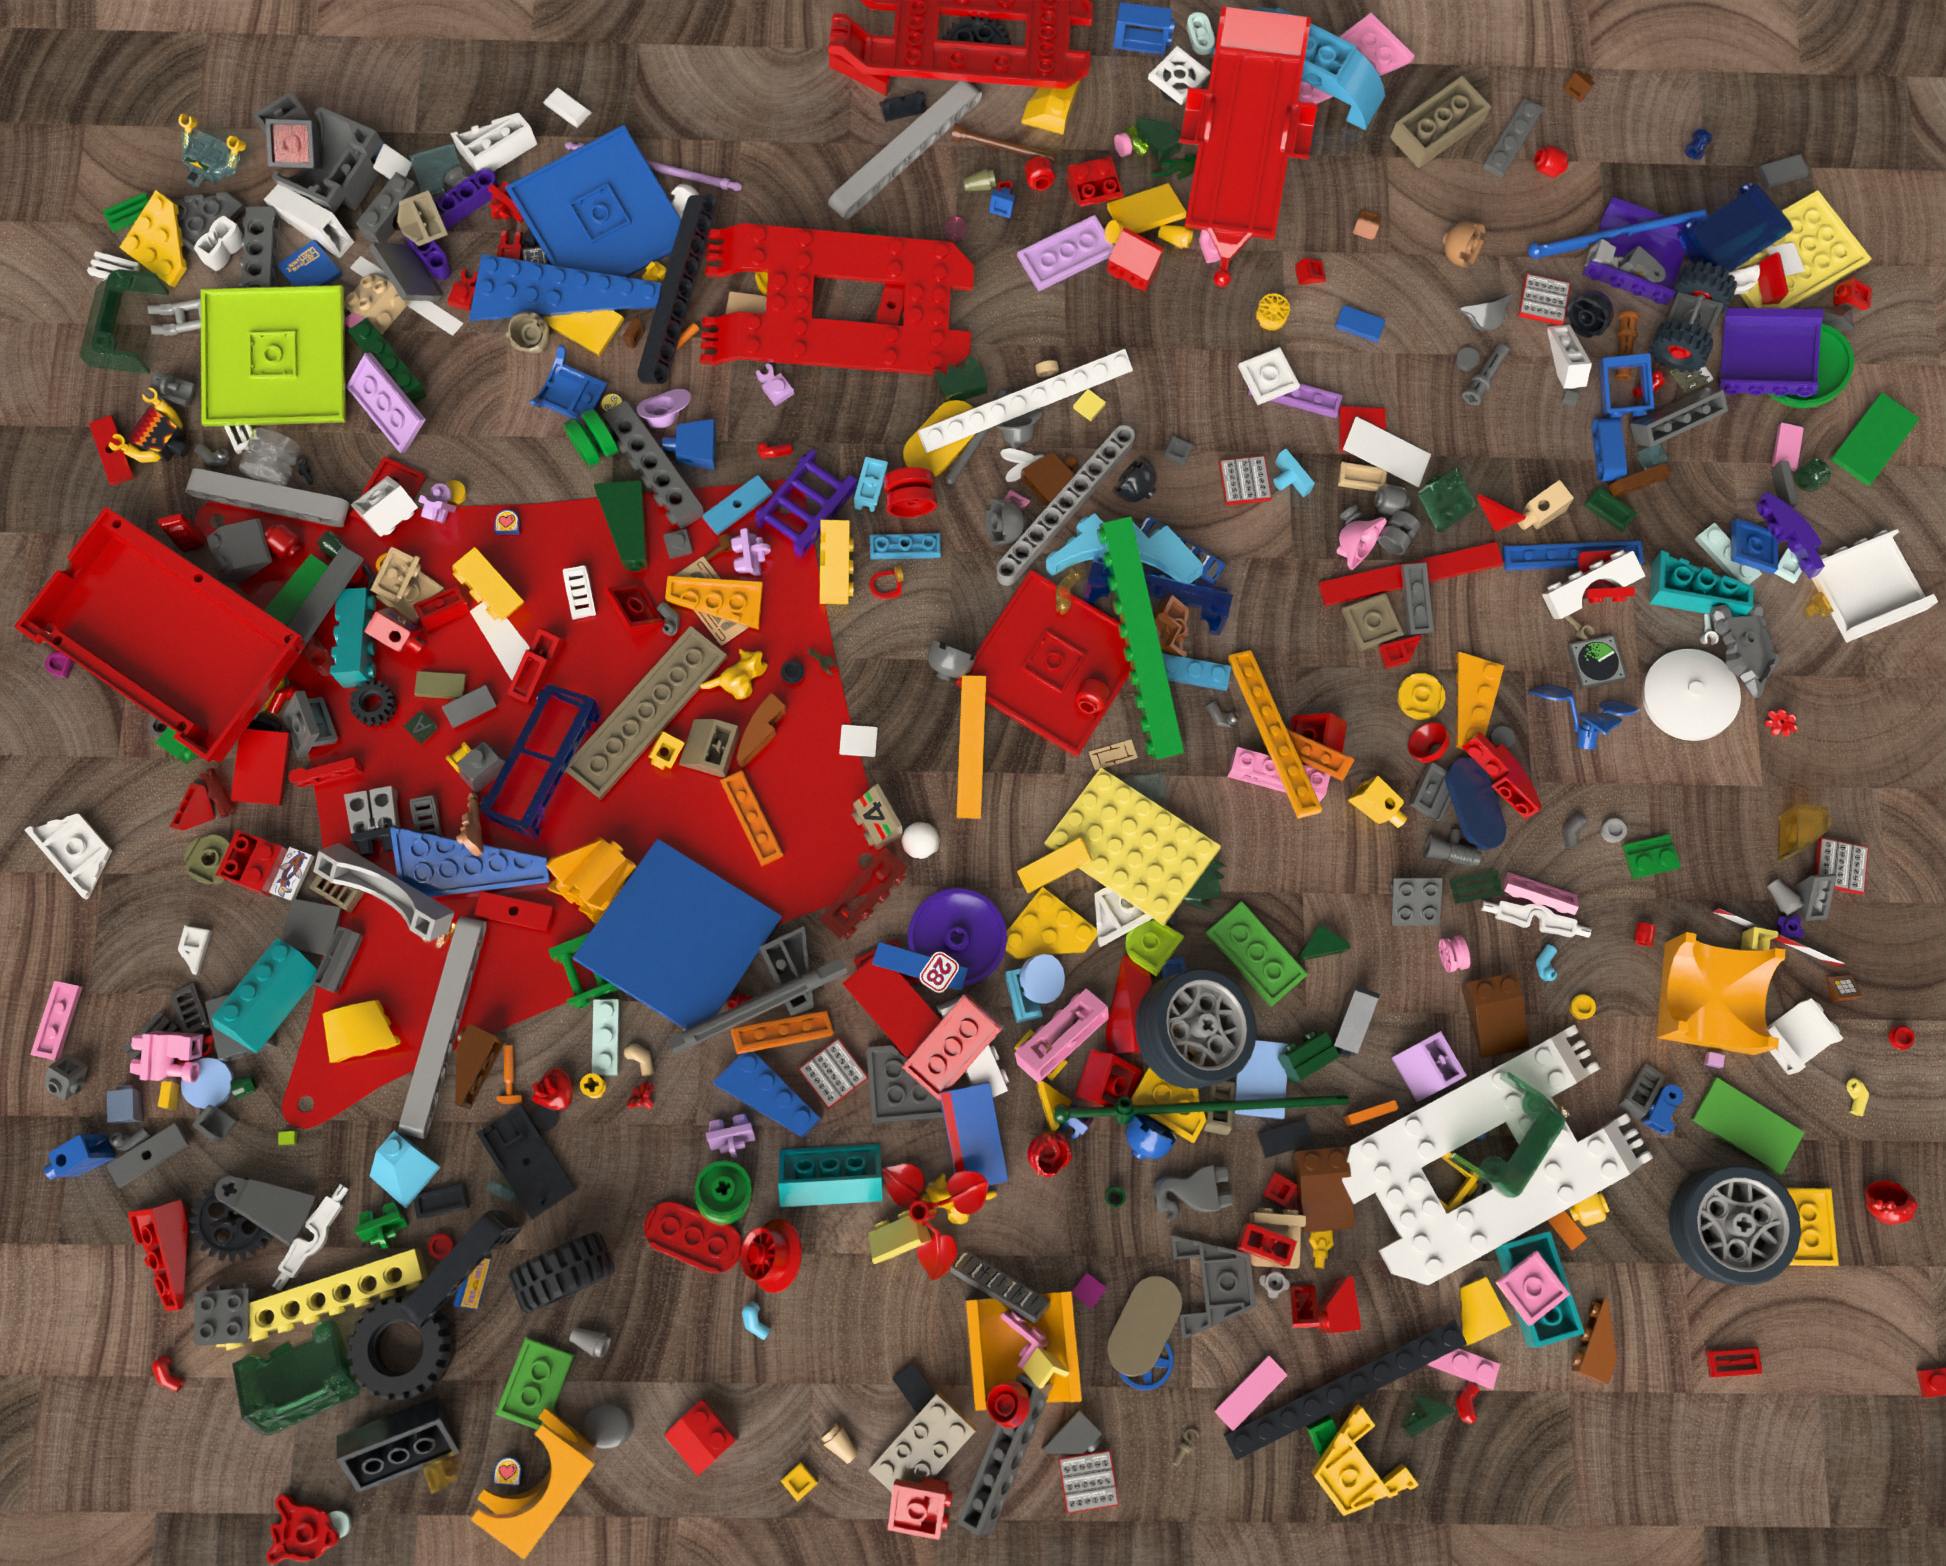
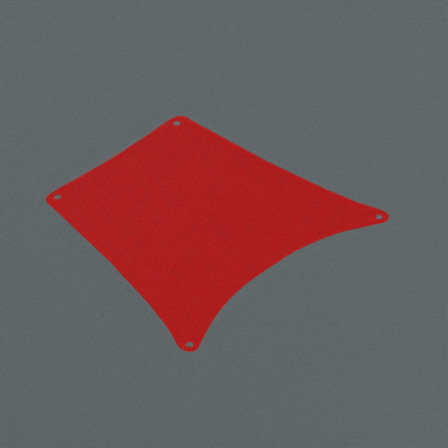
M785 479L764 481L773 495L719 535L715 534L703 517L683 528L682 530H687L693 554L673 559L669 558L663 535L680 531L681 529L676 523L674 525L671 524L665 514L668 511L664 506L659 507L653 497L654 492L644 493L648 568H642L641 571L636 572L624 569L598 498L534 504L457 506L455 513L448 511L445 523L422 517L423 508H417L409 519L402 520L394 536L388 534L381 537L369 525L350 516L352 509L348 510L343 527L325 525L215 501L205 504L198 510L194 518L195 525L202 530L203 540L207 545L206 537L219 529L211 527L209 523L210 518L215 514L224 516L225 523L223 526L260 519L264 534L272 525L278 526L282 524L299 536L298 546L301 548L293 558L288 556L286 559L281 560L270 553L271 563L243 583H237L251 603L263 611L310 554L329 566L342 546L364 559L361 567L363 568L364 565H368L375 578L378 574L376 561L381 555L388 553L390 547L412 557L418 556L420 557L418 564L421 565V572L441 585L445 591L458 586L468 605L469 613L426 631L421 621L417 623L422 628L418 637L427 642V646L421 654L416 653L412 649L398 652L372 637V641L376 645V654L373 655L376 677L373 680L377 683L381 681L384 685H387L394 693L398 703L395 704L397 711L392 712L394 717L392 719L388 717L386 719L388 723L386 724L380 722L381 726L376 727L374 724L372 727L368 726L366 723H361L350 710L351 704L349 699H353L350 694L352 691L356 693L357 689L355 687L343 688L330 674V667L336 665L335 659L331 656L332 647H337L333 635L335 625H339L335 618L336 601L299 654V658L288 671L287 676L290 684L297 686V689L305 691L307 699L323 697L338 737L334 744L311 748L309 751L311 768H314L313 766L318 763L330 764L337 762V759L341 757L351 756L355 757L362 764L363 769L362 773L314 785L323 849L340 843L360 855L357 845L351 840L344 795L361 791L369 792L371 789L392 786L398 793L397 806L400 828L415 831L410 799L433 795L438 799L443 837L456 839V836L461 834L460 828L463 827L462 815L469 812V807L467 806L469 801L467 798L469 793H473V790L445 757L447 755L451 756L460 749L463 742L473 750L479 744L486 741L496 746L512 765L477 793L480 805L479 821L482 827L481 839L484 845L545 856L549 861L555 856L594 842L598 837H601L609 844L612 841L616 842L623 849L621 854L625 858L630 859L637 868L655 841L659 839L781 915L782 918L778 924L858 896L873 893L887 882L890 866L886 846L879 850H876L874 845L869 846L863 835L866 830L862 824L858 826L852 816V812H854L853 803L870 789L861 757L841 755L839 753L842 725L852 724L833 648L825 604H820V573L815 544L800 558L794 554L792 539L767 522L761 530L756 526L755 515L758 509L768 504L785 483ZM744 484L693 488L690 490L702 505L705 514ZM794 488L787 498L809 513L804 493ZM675 499L672 501V504H678L682 500ZM777 509L773 514L798 533H803L808 527L804 520L792 512L786 515L780 513ZM503 510L514 511L520 520V534L496 535L495 518L497 514ZM747 528L749 533L755 534L757 538H763V543L769 544L771 547V552L765 555V561L760 562L761 575L754 576L750 572H737L734 567V560L744 556L743 552L736 553L733 549L727 552L722 551L707 562L723 580L763 583L759 630L749 627L721 646L693 609L666 601L668 576H675L720 545L718 540L720 536L729 534L731 538H735L741 535V529ZM474 547L524 601L523 605L507 617V619L528 646L531 647L539 628L549 630L566 639L550 672L530 703L507 694L512 679L471 613V610L481 604L482 601L478 603L469 593L470 589L465 583L461 584L452 574L454 573L453 565ZM586 566L589 571L596 615L573 620L563 570ZM365 573V577L359 585H346L344 589L367 588L376 600V609L372 610L373 617L376 611L389 607L376 598L377 593L375 595L369 590V580ZM642 583L656 608L662 602H666L679 614L678 632L672 636L666 635L663 632L662 626L665 624V617L660 613L664 620L661 625L632 640L609 602L605 589ZM585 585L572 587V589L576 590L585 588ZM587 595L574 597V600L587 598ZM589 604L576 606V610L587 608ZM690 626L727 654L728 657L707 681L720 677L727 668L739 662L741 659L740 649L745 652H762L761 662L767 663L768 666L764 674L751 680L752 693L749 697L740 700L735 699L731 693L725 691L721 686L711 689L700 688L665 727L663 732L684 742L671 768L665 766L664 770L652 765V759L648 757L659 737L658 735L601 800L564 771L563 767ZM791 660L798 661L804 667V677L797 684H788L781 677V667L784 663ZM417 671L465 674L467 676L465 694L486 684L497 707L453 728L441 706L455 699L416 697L414 693ZM772 693L785 705L787 713L772 726L775 728L776 736L741 768L737 761V755L744 732L759 706ZM372 695L365 701V709L371 712L378 710L382 705V699L377 695ZM421 715L423 716L421 723L424 726L432 725L417 733H413ZM694 719H716L738 726L740 736L726 777L740 770L743 771L783 853V857L761 867L720 782L723 777L679 765ZM662 747L660 749L661 756L668 755V749ZM431 807L419 808V810L430 809ZM432 815L421 817V820L432 819L433 817ZM434 825L422 827V831L435 827ZM382 842L374 843L375 854L363 858L397 877L394 851L384 852ZM864 853H869L874 858V864L868 869H863L858 863V858ZM550 870L551 881L548 883L482 891L554 907L548 932L476 917L474 914L481 891L430 897L454 911L449 932L429 942L409 930L407 922L394 907L380 898L365 892L351 913L344 909L342 911L339 926L359 933L364 938L339 993L336 994L316 986L311 1013L281 1107L283 1118L290 1125L297 1128L309 1129L318 1126L379 1087L415 1070L455 927L460 916L486 921V932L452 1051L457 1049L459 1043L457 1037L463 1027L467 1028L468 1024L492 1034L567 1002V999L575 997L563 963L552 960L548 949L590 933L595 924L587 914L578 910L581 907L575 902L571 904L564 896L548 890L547 887L556 879ZM633 872L627 877L625 883L628 881ZM331 883L326 893L329 894V892L335 885L334 883ZM343 885L339 887L333 897L336 898L344 887ZM348 889L344 897L341 899V902H344L347 896L350 894V889ZM325 898V905L339 907ZM514 909L512 916L517 915L519 910ZM572 959L584 993L597 988L598 985L593 972ZM379 1000L384 1009V1014L391 1022L389 1028L393 1036L399 1037L401 1044L388 1049L375 1050L363 1056H353L340 1062L330 1063L323 1013L353 1004ZM303 1096H309L314 1101V1107L307 1113L301 1112L297 1107L299 1099Z

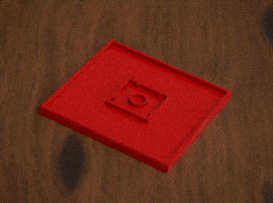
M1031 569L974 654L977 656L974 665L965 676H986V703L1077 758L1129 678V671H1132L1130 661L1127 662L1124 655L1126 642L1125 638H1121L1118 624H1121V622ZM962 677L958 678V680L956 681V685L960 686L961 688ZM1097 677L1102 679L1108 686L1110 695L1105 707L1101 711L1090 714L1079 708L1075 697L1084 679Z

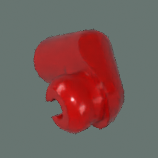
M1662 371L1652 373L1654 394L1665 383ZM1641 386L1633 388V395L1636 399L1642 397Z
M762 442L757 446L758 455L763 459L792 454L790 443L769 447L768 443Z
M293 685L277 690L267 710L273 714H279L283 703L292 699L294 693L301 690Z
M1471 1382L1466 1385L1456 1399L1459 1417L1468 1424H1472L1477 1420V1413L1475 1412L1472 1400L1480 1391Z

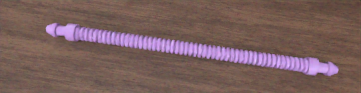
M568 142L565 144V147L569 151H574L586 144ZM646 160L651 170L655 172L674 175L696 182H704V184L715 185L724 190L734 189V191H740L742 189L741 184L730 182V179L710 177V175L699 174L680 168L677 169V167Z

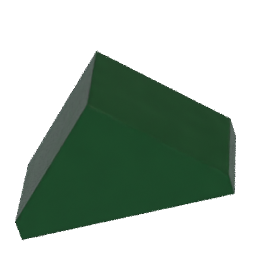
M1319 925L1315 928L1297 958L1298 962L1345 953L1351 947L1350 943L1322 925Z

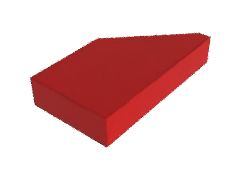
M1421 634L1380 645L1378 649L1385 669L1407 664L1422 638Z

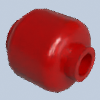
M1553 145L1540 148L1533 161L1536 171L1550 178H1556L1561 173L1563 174L1569 165L1566 151Z
M1037 156L1025 164L1024 171L1030 188L1043 191L1054 183L1055 174L1052 162L1048 158Z
M272 525L264 534L269 552L278 559L283 560L288 556L293 558L301 548L298 546L299 536L285 525Z
M1097 677L1087 678L1081 682L1075 700L1082 711L1090 714L1096 713L1105 707L1110 690L1102 679Z

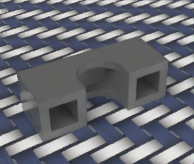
M398 172L393 175L356 222L364 238L374 243H386L395 232L393 220L399 210V201L420 194L415 182Z

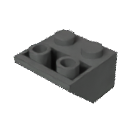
M291 91L252 114L265 136V119L311 120Z

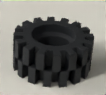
M370 680L369 684L367 681L362 682V687L357 685L355 687L357 689L356 693L352 691L350 694L353 699H349L351 704L350 710L361 723H366L371 727L373 724L376 727L381 726L380 722L388 723L386 719L394 717L392 712L397 711L395 704H398L390 688L384 685L383 682L378 681L377 683L375 680ZM377 695L382 699L381 707L373 712L367 711L365 709V701L370 696Z

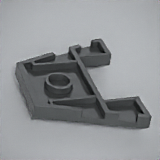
M1170 1236L1173 1260L1199 1258L1205 1306L1204 1313L1179 1315L1181 1339L1191 1337L1196 1333L1256 1307L1250 1254L1179 1236Z

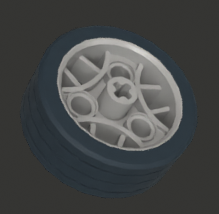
M1191 968L1158 981L1149 988L1141 999L1135 1022L1137 1044L1149 1068L1167 1083L1185 1089L1203 1088L1233 1078L1244 1069L1250 1060L1256 1042L1255 1015L1248 998L1231 978L1207 968ZM1174 1000L1182 1006L1179 1011L1173 1004ZM1187 1052L1193 1055L1192 1061L1186 1059Z
M1721 1165L1701 1169L1684 1181L1678 1188L1671 1203L1669 1227L1674 1246L1683 1261L1690 1268L1709 1280L1735 1285H1756L1770 1281L1788 1267L1798 1250L1801 1226L1796 1204L1787 1189L1775 1177L1761 1169L1747 1165ZM1733 1184L1740 1186L1741 1202L1731 1200ZM1712 1202H1714L1717 1207V1211L1714 1215L1710 1211V1204ZM1755 1209H1758L1760 1212V1219L1758 1221L1755 1220L1753 1215ZM1707 1228L1713 1240L1712 1243L1708 1244L1704 1241L1702 1231ZM1758 1237L1765 1242L1761 1251L1754 1248ZM1731 1244L1736 1248L1734 1257L1729 1253Z

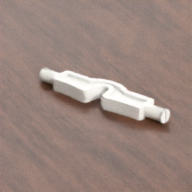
M1483 901L1481 905V911L1495 913L1496 919L1507 921L1523 928L1530 926L1532 917L1535 915L1539 918V930L1543 933L1558 934L1566 937H1573L1577 934L1587 938L1591 934L1590 927L1577 925L1576 919L1556 915L1542 905L1528 904L1521 906L1505 901H1500L1498 904Z
M339 1184L332 1197L326 1196L318 1209L307 1220L305 1226L314 1234V1239L309 1242L306 1239L297 1237L293 1241L287 1255L278 1267L281 1273L274 1284H272L274 1288L282 1291L289 1278L297 1277L309 1257L315 1255L323 1248L329 1236V1227L343 1208V1204L340 1202L349 1190L347 1187Z

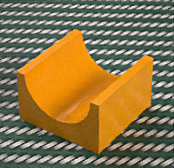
M1072 1293L1040 1294L1050 1301V1307L1036 1324L1028 1319L1025 1322L1030 1327H1037L1045 1333V1339L1050 1342L1046 1351L1055 1354L1070 1372L1067 1377L1053 1372L1048 1379V1382L1053 1384L1046 1402L1082 1401ZM993 1298L965 1301L975 1411L987 1410V1397L994 1386L1004 1380H1016L1018 1373H1026L1018 1366L1022 1359L1019 1355L1028 1343L1032 1345L1030 1341L1000 1318L1003 1312L1013 1310Z

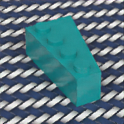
M367 588L344 589L336 600L335 618L339 625L334 627L333 635L337 647H332L331 655L335 659L336 665L330 667V674L343 688L356 687L357 685L362 687V682L367 681L369 684L370 680L376 677V667L373 663L376 645L372 641V636L364 632L372 619V610L376 609V600Z

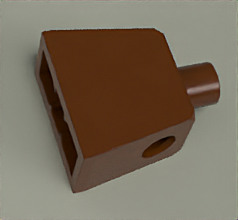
M1050 453L1023 468L1020 479L1047 507L1074 477L1071 470L1078 465V462L1071 454L1060 460L1055 453Z

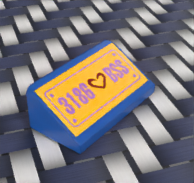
M485 1257L457 1290L454 1306L474 1310L479 1308L492 1261L491 1258Z

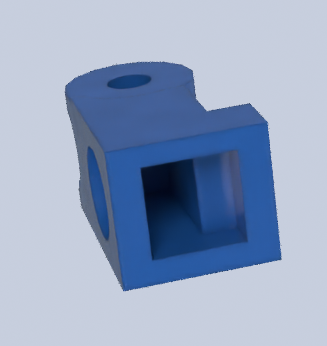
M1673 1084L1661 1087L1641 1123L1662 1135L1672 1133L1676 1124L1671 1122L1670 1119L1676 1106L1683 1101L1684 1096L1681 1088Z

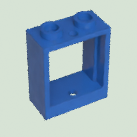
M1120 2L1113 48L1165 55L1166 46H1171L1175 19H1171L1172 9ZM1127 24L1149 28L1163 29V31L1157 32L1143 29L1125 27V25Z
M1650 353L1602 358L1598 362L1602 416L1620 419L1624 418V414L1633 413V417L1646 416L1647 412L1654 409ZM1640 367L1642 405L1611 408L1608 370Z

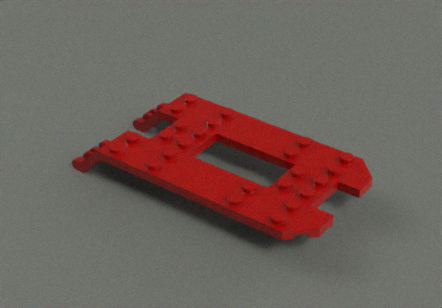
M860 0L871 10L896 11L893 36L871 35L847 14L835 13L832 15V26L829 36L831 42L828 44V52L834 55H841L863 74L1067 89L1089 75L1091 51L1069 50L1070 25H1092L1093 3L1089 0ZM940 15L968 17L969 15L976 17L979 15L980 18L987 16L989 19L1026 21L1025 46L937 40Z
M748 223L738 224L721 230L710 229L708 239L712 241L724 240V244H708L706 251L709 253L706 254V260L708 262H723V265L719 267H705V275L720 278L743 271L768 273L766 314L734 312L718 317H703V327L719 328V331L715 333L707 331L701 333V339L708 341H702L700 347L704 350H717V354L714 355L701 354V364L718 365L736 360H752L945 377L970 355L971 332L948 330L950 289L972 291L974 265L953 242ZM814 277L904 285L903 325L812 318Z

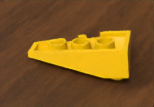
M1080 81L1067 89L1039 87L1027 102L1021 123L1064 134Z

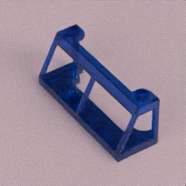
M1094 557L1084 596V601L1093 606L1098 598L1102 596L1108 598L1110 593L1108 585L1110 571L1109 567H1105L1103 559ZM1143 569L1150 597L1162 599L1173 595L1184 605L1202 609L1199 620H1205L1208 623V633L1220 636L1227 621L1233 594L1230 589L1196 581L1190 584L1174 580L1170 575Z
M547 684L544 690L541 689L536 697L537 704L488 796L485 795L482 798L479 806V812L485 818L536 841L542 831L538 826L540 820L543 821L545 818L543 813L587 730H591L590 722L598 724L603 714L595 699ZM551 696L580 708L553 758L524 748ZM567 696L583 700V703L573 700ZM523 753L551 764L522 820L518 821L493 812L491 809L519 755Z

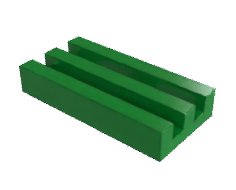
M144 192L102 210L113 233L133 225L142 213L140 210L145 208L149 199Z

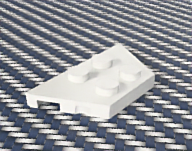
M79 813L67 816L63 820L49 821L46 825L39 827H27L25 829L27 834L81 897L87 900L109 859L112 849Z
M1107 887L1095 893L1099 947L1106 945L1152 919V917Z

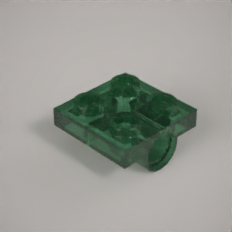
M1452 468L1445 474L1428 480L1424 484L1425 487L1417 492L1437 532L1445 531L1478 508L1458 468Z

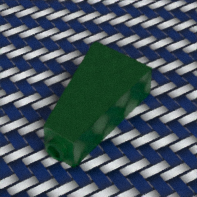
M641 480L594 484L595 492L624 569L636 572L641 571L642 568H648L645 495Z

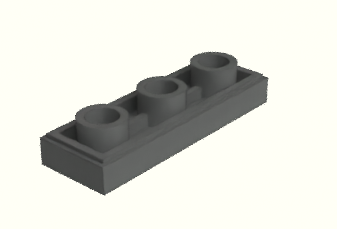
M174 1123L112 1161L106 1167L117 1187L122 1188L190 1144L179 1124ZM151 1151L152 1156H151V1158L148 1160V1159H147V1154Z

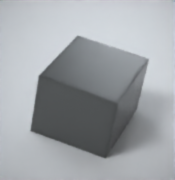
M1566 389L1561 403L1575 407L1580 394Z

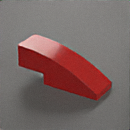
M539 628L530 649L526 650L507 694L530 703L550 672L566 639L549 630Z

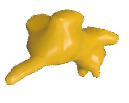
M740 649L741 659L739 662L727 668L720 677L704 682L700 687L702 689H711L721 686L725 691L731 693L735 699H745L752 693L751 680L764 674L768 665L765 662H761V651L745 652Z
M944 1173L939 1178L928 1183L926 1188L927 1194L922 1197V1200H931L934 1203L952 1197L947 1191ZM987 1192L986 1200L996 1197L997 1192ZM954 1201L937 1207L947 1210L948 1220L953 1224H964L969 1220L970 1215L961 1214L955 1209Z

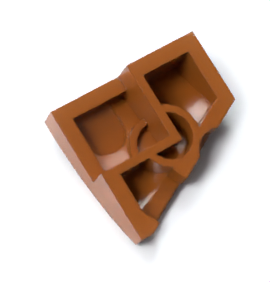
M1170 595L1160 600L1153 614L1160 647L1171 655L1186 658L1187 652L1184 651V638L1188 637L1186 623L1189 619V608L1176 597Z

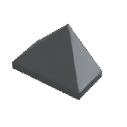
M1814 306L1806 308L1824 309L1822 323L1836 330H1852L1854 328L1852 308Z
M1835 874L1812 875L1793 886L1795 893L1801 897L1800 900L1804 904L1800 907V911L1805 921L1825 920L1828 918L1837 877Z

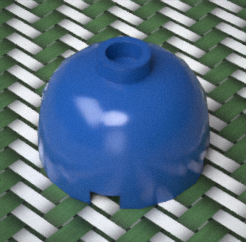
M1133 1115L1125 1130L1127 1143L1132 1148L1131 1153L1141 1160H1144L1146 1157L1149 1159L1163 1157L1172 1149L1177 1141V1137L1170 1129H1167L1165 1133L1160 1127V1123L1146 1115Z

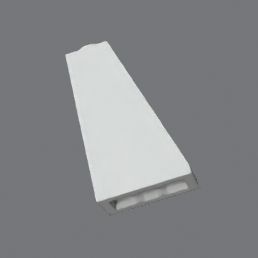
M277 184L265 197V202L269 206H274L280 218L310 239L315 240L317 244L339 259L354 243L332 212L296 192Z

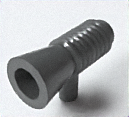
M1458 829L1450 831L1449 843L1430 834L1426 840L1423 852L1424 858L1446 859L1447 861L1470 867L1479 865L1482 854L1476 848L1459 844L1460 830Z

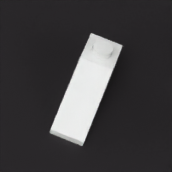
M1571 325L1549 326L1547 329L1556 373L1564 388L1571 389L1585 387L1592 363Z

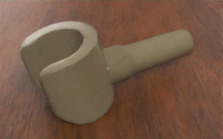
M1570 614L1564 617L1577 630V639L1582 641L1588 639L1584 631L1588 635L1594 634L1592 626H1582Z

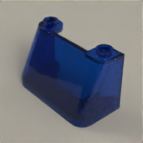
M1749 181L1739 187L1740 191L1736 194L1737 197L1705 219L1696 221L1694 218L1682 225L1683 229L1676 234L1692 263L1696 265L1697 262H1703V265H1706L1709 262L1714 267L1719 265L1722 266L1721 270L1727 269L1731 272L1793 230V226L1760 184Z

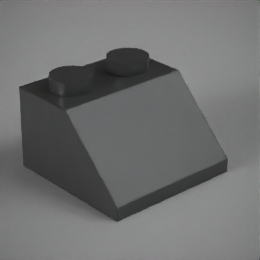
M260 519L221 526L206 537L219 580L243 583L272 562Z

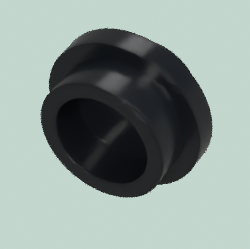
M788 661L781 667V677L788 684H797L804 677V667L798 661Z

